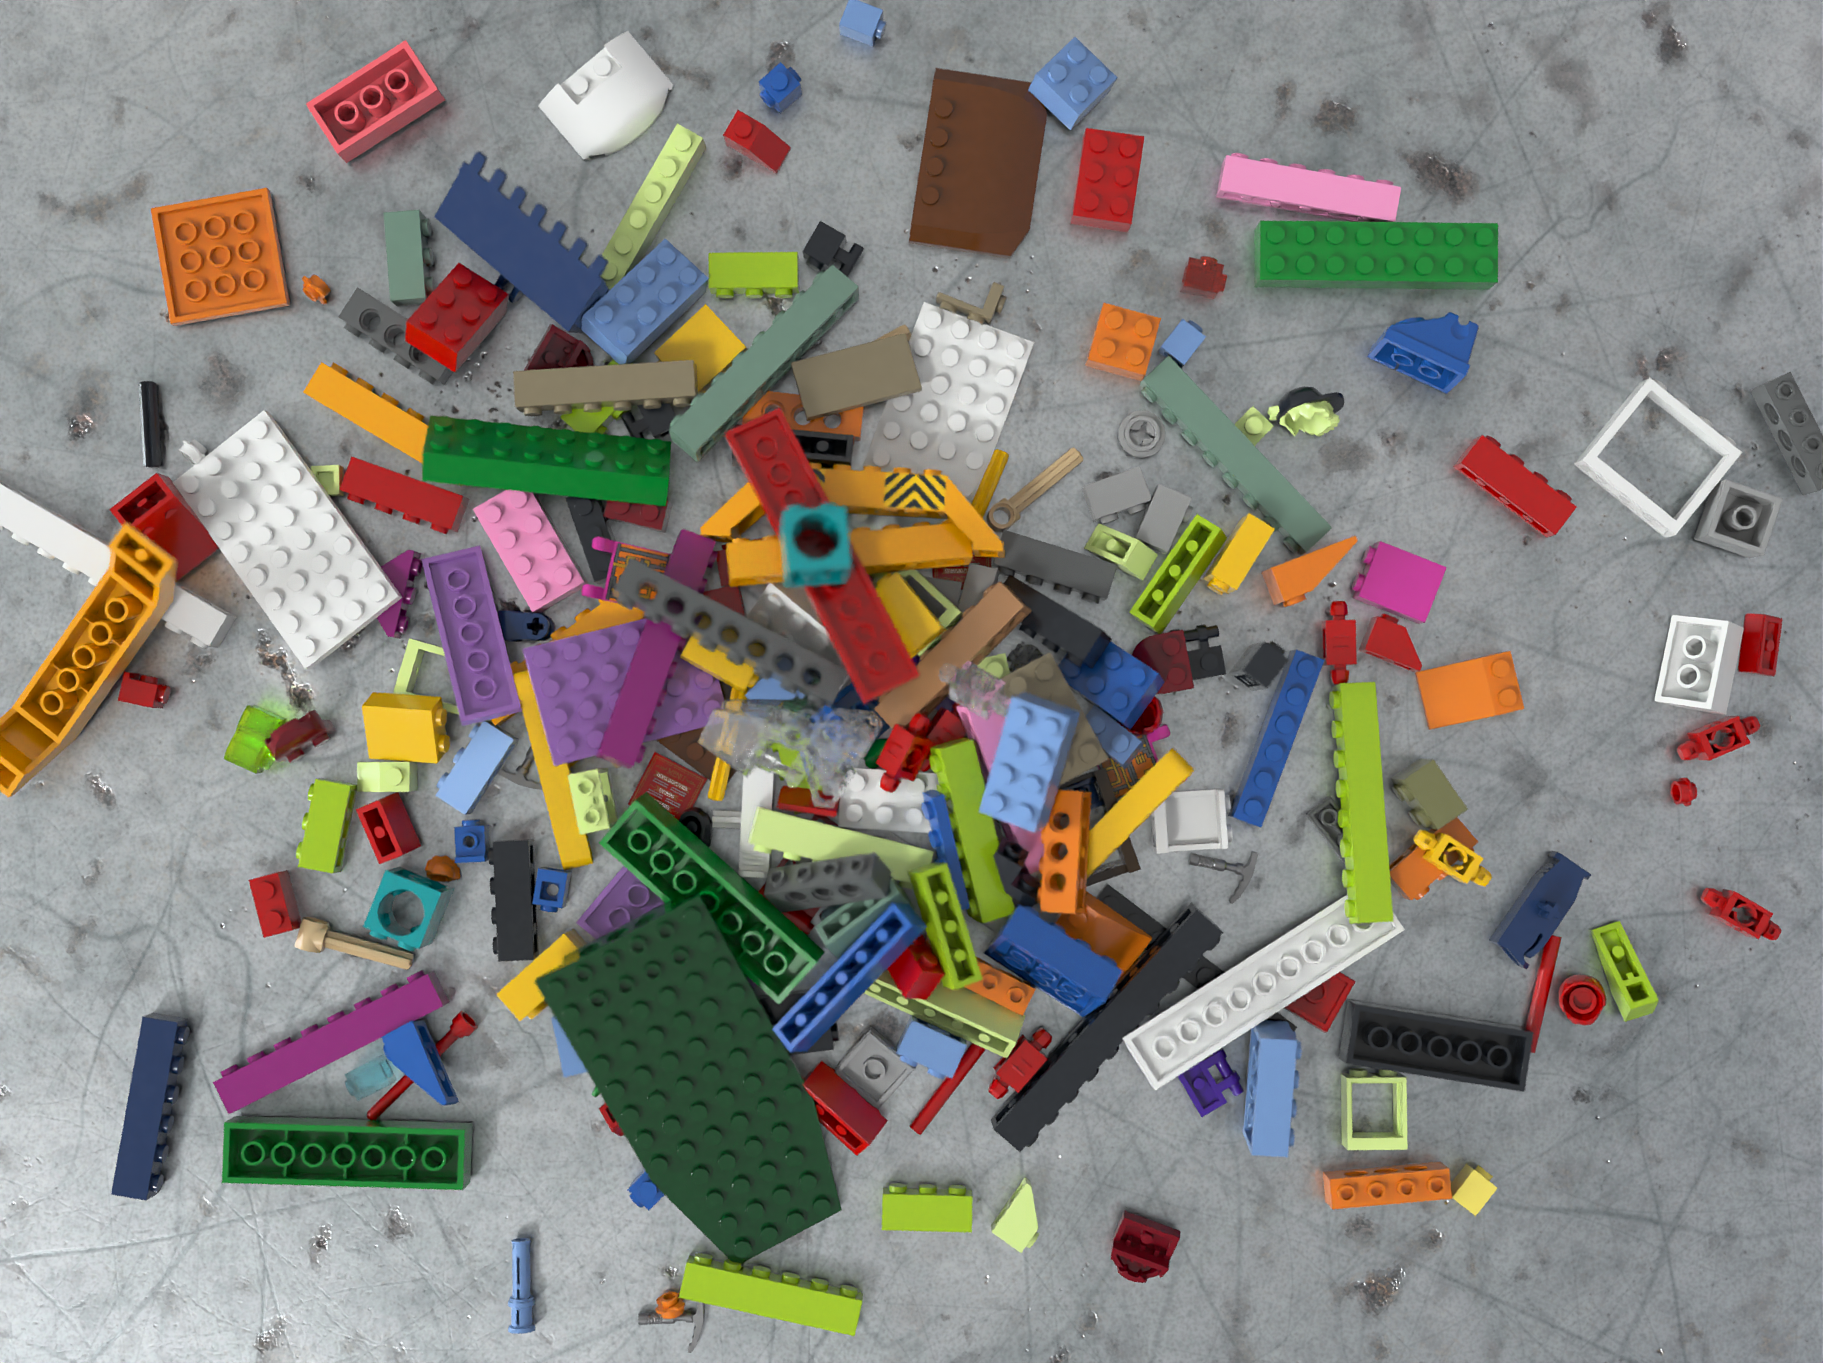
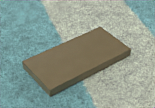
M906 333L791 362V368L807 421L922 390Z

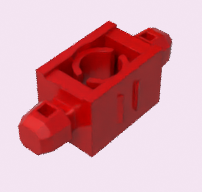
M1333 601L1329 609V616H1332V620L1322 621L1323 666H1333V670H1330L1333 684L1347 683L1349 680V670H1346V665L1357 664L1356 620H1345V616L1348 615L1345 601Z
M962 697L957 699L951 706L953 708L951 712L940 707L932 718L926 733H923V735L934 742L932 747L964 737L966 731L956 706L968 702ZM931 749L920 769L922 772H926L931 768L929 757L932 756Z
M917 712L911 718L909 727L895 724L876 761L877 765L886 770L880 781V788L893 793L901 783V778L915 781L934 743L923 735L930 724L928 716Z
M1726 716L1687 733L1690 741L1681 744L1677 748V752L1681 760L1698 758V760L1710 761L1750 744L1747 736L1757 732L1760 728V723L1756 716H1747L1741 719L1739 716ZM1717 731L1727 733L1728 736H1723V741L1719 746L1716 743H1709V741L1714 740Z
M1714 888L1704 889L1701 900L1712 908L1709 913L1710 916L1747 937L1760 939L1762 936L1768 940L1778 939L1782 930L1770 920L1774 913L1735 891L1723 889L1720 892ZM1743 907L1745 916L1749 917V919L1739 921L1737 912L1732 911V909Z
M1044 1028L1038 1029L1032 1035L1033 1039L1031 1041L1022 1034L1008 1058L1002 1057L993 1067L999 1078H994L990 1083L989 1093L996 1099H1000L1009 1091V1086L1019 1093L1047 1061V1057L1041 1049L1048 1047L1053 1036Z

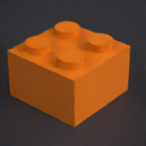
M1103 303L1085 366L1142 381L1146 375L1161 318Z

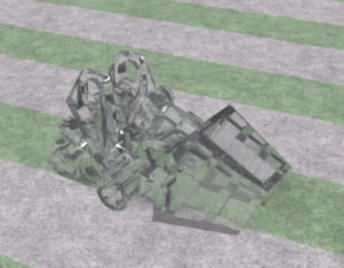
M725 699L720 708L713 710L698 740L700 745L746 777L756 768L785 778L786 784L793 788L799 786L807 776L814 806L833 808L836 805L840 796H843L856 774V770L852 765L857 768L863 757L865 758L882 729V720L875 712L837 708L830 711L826 716L823 708L811 703L805 704L798 712L783 709L784 700ZM807 714H811V719H815L813 724L810 722V718L807 719L805 717ZM838 715L841 716L844 720L841 721L830 719L831 717ZM866 719H869L870 725H874L875 728H871L867 723H864V721ZM796 733L802 734L800 738L795 737ZM775 742L783 744L784 747L790 750L799 749L800 752L791 767L778 762L777 758L767 754ZM820 786H822L823 795L834 796L832 800L826 801L820 798L818 794Z

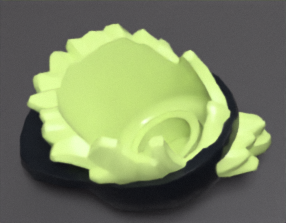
M1299 387L1287 392L1281 398L1278 405L1269 407L1267 414L1270 415L1269 420H1277V423L1280 426L1286 427L1293 436H1296L1299 430L1310 435L1322 436L1338 426L1340 419L1335 413L1344 406V396L1336 392L1322 395L1314 387Z

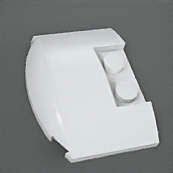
M627 31L606 43L604 49L561 85L558 83L538 107L580 157L586 161L591 160L589 156L604 153L606 156L613 154L643 135L665 108L664 103L668 91L672 92L673 84Z

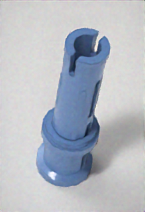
M516 1238L511 1240L513 1296L508 1300V1306L511 1307V1325L508 1326V1332L523 1334L535 1331V1324L532 1323V1306L535 1305V1299L531 1295V1239Z

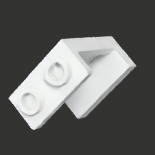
M1224 789L1173 792L1151 814L1153 852L1160 854L1173 851L1228 849V842H1232L1233 839L1231 824H1227L1226 813L1230 812L1231 809L1229 795H1225Z

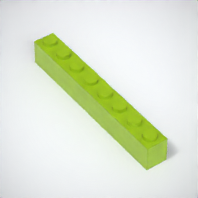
M1375 682L1340 683L1332 687L1333 691L1329 694V704L1331 709H1334L1335 721H1332L1331 732L1332 737L1336 738L1337 744L1333 760L1335 768H1338L1339 780L1336 781V795L1341 799V810L1338 811V824L1340 828H1343L1340 853L1343 858L1345 857L1346 867L1342 872L1343 886L1347 888L1348 900H1345L1344 903L1345 915L1349 918L1350 924L1394 922Z

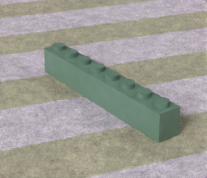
M831 265L826 271H820L814 278L812 286L806 292L804 290L799 292L792 302L793 305L786 312H779L772 322L773 325L766 332L761 331L752 342V346L746 352H740L732 361V366L725 373L720 372L713 379L711 387L705 393H699L691 402V407L684 414L680 413L672 420L669 428L671 440L698 463L725 436V432L731 430L791 369V362L799 361L859 300V286L834 265Z
M1169 355L1140 383L1143 388L1141 392L1145 398L1151 403L1156 401L1163 409L1161 413L1164 418L1172 425L1178 424L1183 430L1181 434L1184 439L1192 446L1196 444L1204 452L1202 454L1204 460L1213 468L1217 466L1224 473L1222 476L1224 481L1233 489L1237 487L1245 495L1242 497L1244 502L1252 510L1258 509L1265 516L1263 521L1275 529L1274 532L1278 530L1285 537L1283 542L1293 553L1297 551L1301 555L1306 553L1332 529L1325 519Z

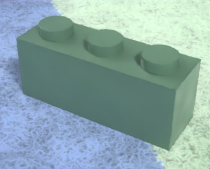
M420 210L383 212L390 301L397 307L421 305L436 288L434 278L430 277L429 267L433 266L434 263L433 252L431 248H428L427 237L431 236L430 220Z
M890 876L887 898L846 903L817 924L815 928L825 946L840 959L893 903L910 904L914 910L916 909L905 890Z

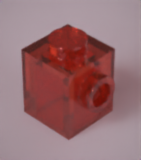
M1201 256L1200 259L1189 257L1185 264L1180 292L1215 299L1218 291L1223 292L1227 275L1222 274L1224 264L1217 263L1218 260L1212 257Z

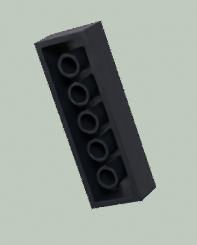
M1347 1000L1339 1059L1351 1065L1525 1092L1533 1032L1519 1026Z

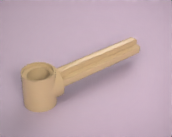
M1075 448L1069 449L1009 500L1003 498L994 504L987 514V525L995 532L1008 530L1021 518L1019 513L1083 462L1081 453ZM997 510L1006 512L1008 523L998 524L993 518V513Z
M312 917L302 918L295 942V947L304 951L321 953L325 948L405 970L410 969L414 954L411 952L331 931V926L328 922Z

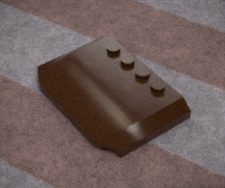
M941 68L935 69L909 244L1011 259L1015 250L1030 230L1047 120L1045 106L1028 90L1032 82Z

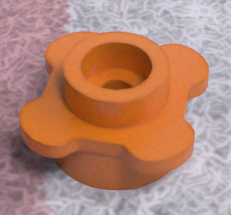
M315 274L310 278L303 276V292L314 302L319 300L322 304H326L325 297L331 292L328 285Z
M667 1292L656 1299L658 1304L656 1313L661 1314L665 1319H673L682 1315L685 1302H683V1298H679L680 1292Z

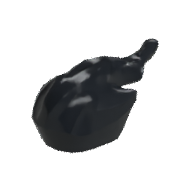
M690 807L682 813L679 821L706 846L710 847L712 840L711 818L706 810Z

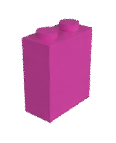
M1382 541L1374 543L1373 547L1368 546L1362 561L1366 563L1363 573L1357 574L1352 585V590L1355 591L1353 599L1414 623H1425L1447 567Z

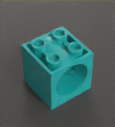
M825 503L819 505V508L806 509L804 505H794L788 507L787 510H782L779 535L784 588L846 583L851 570L846 507H837L835 503ZM803 531H820L832 540L835 550L833 549L826 558L811 559L797 550L793 538L798 537Z
M402 867L385 870L363 927L371 930L370 935L376 938L387 940L389 937L399 941L398 946L406 950L415 951L416 948L421 949L433 943L454 888ZM407 891L416 894L424 907L422 923L410 930L401 926L393 914V901L395 897Z

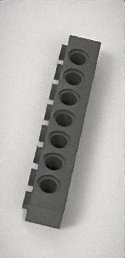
M630 558L613 590V596L617 598L616 602L623 607L631 610L633 607L644 611V617L657 624L663 621L671 625V630L679 636L687 638L690 635L700 640L698 644L711 652H715L717 649L727 654L725 658L738 666H742L744 663L754 668L753 673L766 680H769L771 677L781 682V688L793 694H796L798 691L808 696L807 701L817 707L823 708L825 705L830 708L848 675L845 668L633 558ZM650 587L655 590L657 595L652 600H645L640 596V590ZM677 601L682 604L684 610L680 614H672L668 611L667 604ZM699 615H704L710 619L711 625L708 628H699L694 623V619ZM726 629H731L737 633L738 640L733 643L726 642L722 638L721 633ZM753 643L761 644L765 649V654L761 657H755L750 653L749 646ZM780 657L788 658L792 663V669L788 671L780 670L776 665V660ZM807 671L815 672L818 675L819 683L816 685L807 684L803 674Z

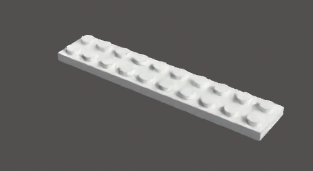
M1347 894L1122 1039L1153 1089L1157 1090L1404 931V927L1394 912V922L1350 924L1344 910L1345 900H1348Z

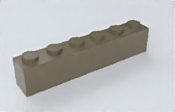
M694 360L513 371L515 408L520 412H524L525 416H541L542 411L554 410V414H571L572 409L583 408L584 412L595 413L601 412L602 407H614V410L626 411L631 410L632 405H643L646 409H657L662 407L661 403H673L675 407L691 406V402L698 395L697 366Z

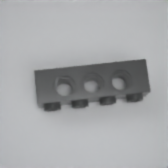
M356 288L338 316L346 322L344 328L357 337H360L362 333L371 338L368 344L382 353L386 349L396 354L393 360L407 369L411 365L420 369L421 371L418 375L434 385L437 380L445 385L453 373L452 370L431 357L426 361H419L418 355L420 350L406 341L401 345H394V337L398 333L404 332L406 334V321L408 319L360 288ZM380 317L381 323L379 327L370 330L369 323L371 319Z
M1789 372L1750 390L1802 494L1806 495L1822 490L1823 435L1792 373Z
M875 852L768 869L764 895L781 913L887 898L891 870Z

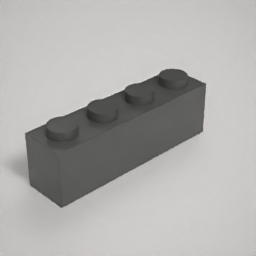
M1007 530L1003 531L1000 540L1005 548V558H995L992 565L998 568L999 574L1005 576L1012 575L1014 577L1015 573L1026 576L1025 581L1028 583L1042 586L1043 582L1055 585L1054 591L1070 595L1071 591L1083 594L1081 599L1096 604L1099 603V600L1105 601L1108 598L1117 564Z

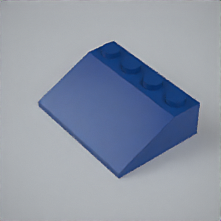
M1018 905L983 954L1078 1015L1085 1017L1106 1001L1123 971L1116 967L1117 963L1111 958L1104 955L1100 957L1092 952L1090 945L1080 939L1074 940L1065 934L1066 931L1058 924L1047 923L1039 918L1040 914L1033 908Z

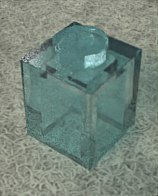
M384 1054L344 1074L347 1079L345 1080V1086L349 1094L355 1096L357 1101L397 1081Z

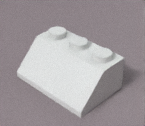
M1672 615L1655 701L1697 711L1726 715L1744 628L1730 621Z

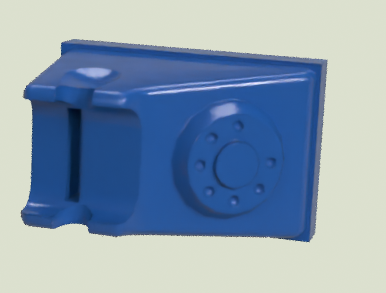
M1452 312L1447 313L1441 318L1425 320L1423 317L1405 319L1388 327L1371 347L1367 357L1392 369L1399 364L1396 371L1447 394L1466 376L1470 365L1468 363L1479 326L1471 321L1467 325H1461L1458 321L1459 316Z

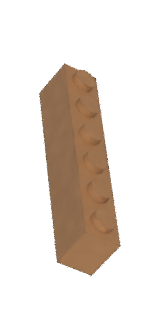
M999 581L997 584L989 586L983 593L984 598L976 606L972 605L962 614L963 619L955 627L948 628L942 634V640L934 648L926 650L920 657L921 662L916 666L920 676L879 698V704L874 710L892 729L895 724L909 727L911 718L917 712L928 716L1032 611L1007 585Z

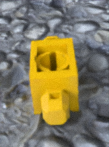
M1419 830L1413 839L1415 844L1426 851L1422 858L1457 881L1465 884L1472 881L1477 885L1487 886L1492 879L1491 873L1483 866H1479L1484 858L1447 834L1438 832L1435 837L1434 834L1426 830ZM1455 850L1458 854V860L1464 863L1462 865L1455 864L1450 866L1447 862V855L1442 854L1443 851L1450 852Z

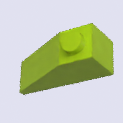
M1617 921L1591 930L1612 996L1624 1021L1627 1022L1653 1013L1659 999L1621 922Z

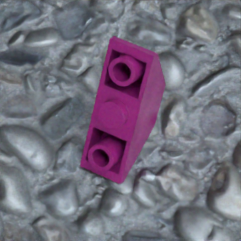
M408 549L381 566L402 598L379 615L377 620L387 636L401 639V635L405 634L408 629L409 617L406 614L408 606L413 604L416 596V588L413 587L415 577L420 575L423 566L420 559L421 553Z

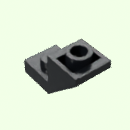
M1003 837L993 857L1004 891L1022 904L1032 908L1038 899V889L1042 887V883L1038 882L1032 875L1021 871L1029 852L1024 850L1018 843Z

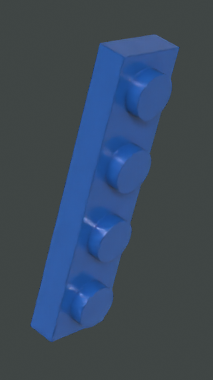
M934 789L923 792L924 802L922 803V811L930 823L931 831L928 832V837L932 847L936 849L938 859L935 862L947 863L961 911L969 909V901L944 794Z

